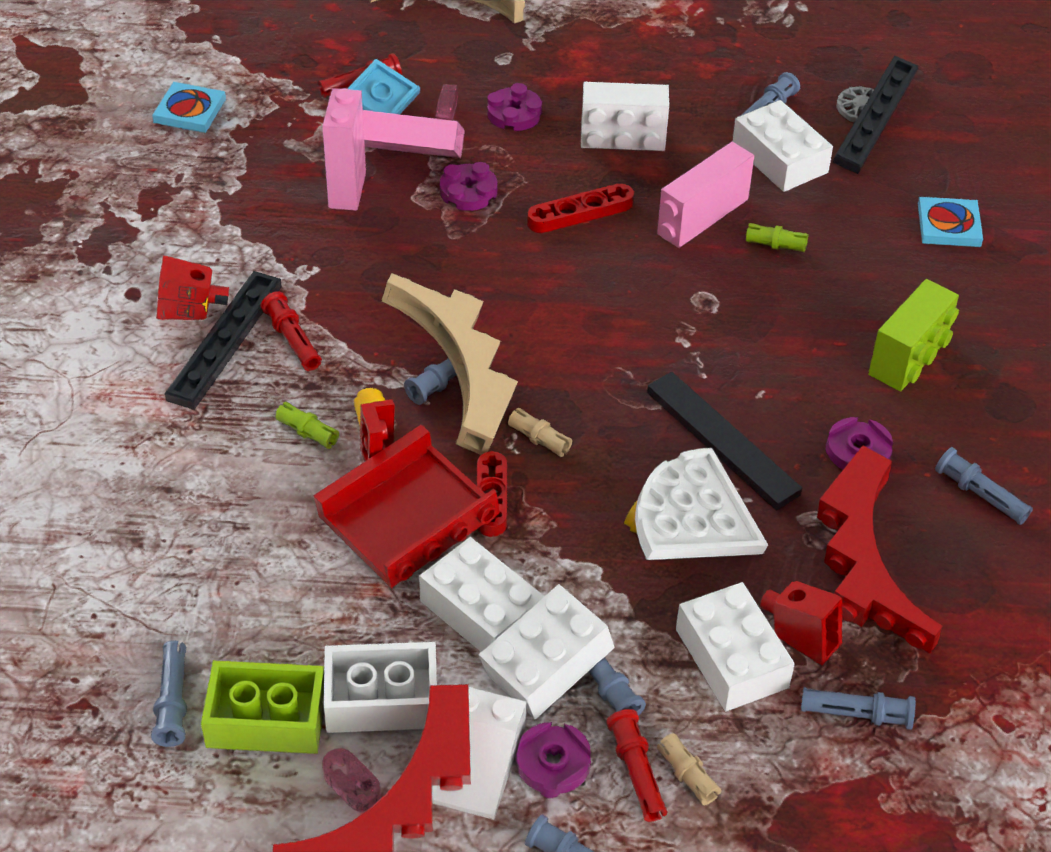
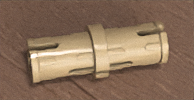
M516 408V411L514 410L509 417L508 425L529 437L533 444H541L559 457H563L564 453L566 454L569 451L572 439L554 430L546 420L534 418L521 408Z
M675 733L665 736L660 741L662 744L657 745V750L672 765L677 779L680 782L684 781L690 787L702 805L713 802L718 797L717 795L721 793V788L703 769V762L698 756L694 757L686 749Z

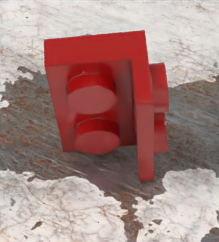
M391 399L360 404V451L364 462L394 443L395 405Z

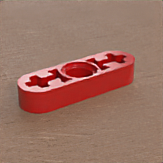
M490 451L483 453L477 460V486L483 492L495 489L501 493L497 497L500 513L495 516V522L482 525L478 528V531L485 536L495 537L501 535L507 528V460L501 453ZM489 466H495V477H489Z

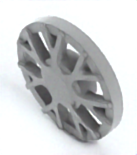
M859 86L849 87L842 91L837 99L839 113L847 120L855 123L858 118L857 114L861 113L869 99L867 95L871 96L874 89ZM851 106L850 110L847 111L845 107Z

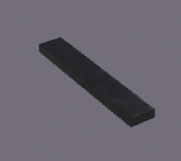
M897 56L892 58L837 151L833 163L859 174L916 75L919 66Z
M256 271L252 272L165 392L167 402L192 410L196 409L263 314L261 309L262 300L268 294L277 292L282 287L280 278Z
M673 372L648 385L647 393L707 448H712L722 462L776 511L801 496L803 488Z

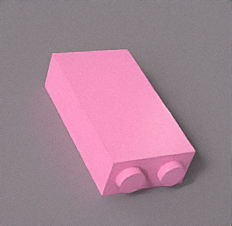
M332 88L323 122L328 207L332 209L358 210L366 175L362 91Z
M363 110L365 147L461 158L465 130L458 121Z
M732 141L662 188L657 234L680 248L747 201L754 154Z

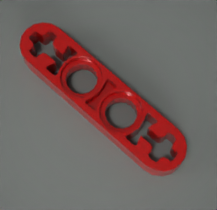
M614 184L537 204L528 210L527 225L534 232L545 233L621 213L632 208L634 191L626 184ZM595 202L601 204V206L592 207L587 204ZM561 210H573L574 213L565 214L562 213Z

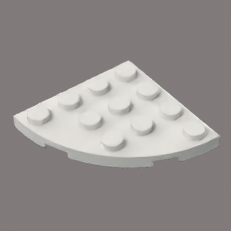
M712 448L685 451L680 453L679 457L669 462L663 461L650 474L638 497L635 513L636 530L641 548L647 560L763 554L768 546Z

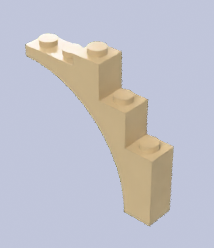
M392 273L387 281L382 301L410 316L426 329L445 351L457 374L462 392L463 419L456 444L480 455L488 452L518 381L509 378L503 373L489 369L499 347L500 340L473 329L484 301L454 289L449 298L435 290L428 289L407 278H402Z

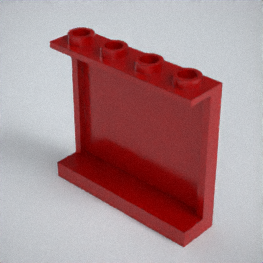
M422 425L416 427L313 495L319 517L391 588L401 581L409 579L414 572L427 563L435 561L447 549L456 543L464 541L469 534L482 525L491 522L500 513L497 492L492 489L485 494L432 446L430 433Z

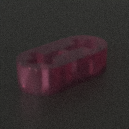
M443 84L437 103L435 119L453 121L458 103V85Z
M338 748L329 751L324 756L322 767L325 781L352 809L358 812H366L381 799L380 782L352 752L347 749ZM337 764L340 767L346 765L347 776L340 769L333 771V765ZM356 785L364 792L370 789V795L366 796L362 793L357 796Z

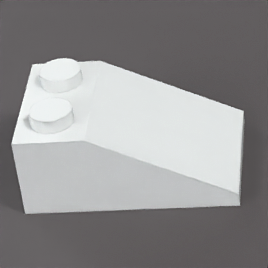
M469 687L471 785H463V789L457 791H444L440 789V785L432 786L433 804L495 819L518 744L525 728L526 701Z

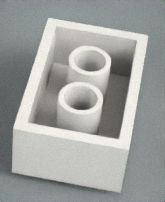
M584 82L581 148L665 151L669 114V85Z
M781 100L735 118L733 142L754 154L753 164L783 192L829 172L833 146Z
M471 537L419 575L420 602L480 652L487 648L544 597L543 594Z
M743 582L679 604L676 631L725 712L790 687L795 663Z
M558 584L479 654V657L488 677L511 698L526 701V712L533 719H536L615 647L608 626Z
M436 642L325 646L324 714L326 733L424 729L429 707L430 685H437Z

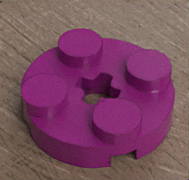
M516 83L509 88H504L488 95L487 116L495 126L504 129L505 125L513 126V131L529 129L539 122L540 115L542 114V101L536 93L527 90L526 85Z
M484 162L448 165L444 168V174L440 179V195L447 204L448 200L455 203L457 209L467 211L482 209L488 206L490 199H495L497 196V178L489 170V165Z
M858 417L845 418L832 426L825 450L830 460L842 470L860 449L855 447L853 443L859 446L864 444L867 448L890 460L893 440L889 431L880 423L870 419L868 423L857 422Z
M552 722L535 725L527 730L519 741L516 753L517 771L529 787L539 791L544 797L555 798L559 794L570 792L579 787L589 775L591 769L590 744L583 733L571 725L564 724V728L552 726ZM551 753L553 756L560 754L562 757L559 763L547 762L546 754Z

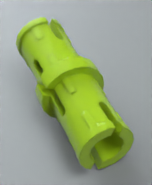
M749 223L746 242L769 245L772 249L776 250L780 247L805 252L808 234L784 230L782 226L773 228Z
M283 402V405H280L277 409L276 420L292 427L299 436L313 439L327 449H331L332 445L334 446L337 443L339 431L322 423L315 414L311 412L305 413L288 402Z

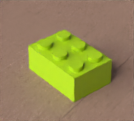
M925 279L878 330L868 375L900 392L909 382L914 383L918 379L925 364L929 366L933 362L940 347L945 348L949 344L953 336V331L950 328L959 313V309L956 308L959 295Z
M213 660L201 720L205 747L212 749L318 754L324 714V666Z

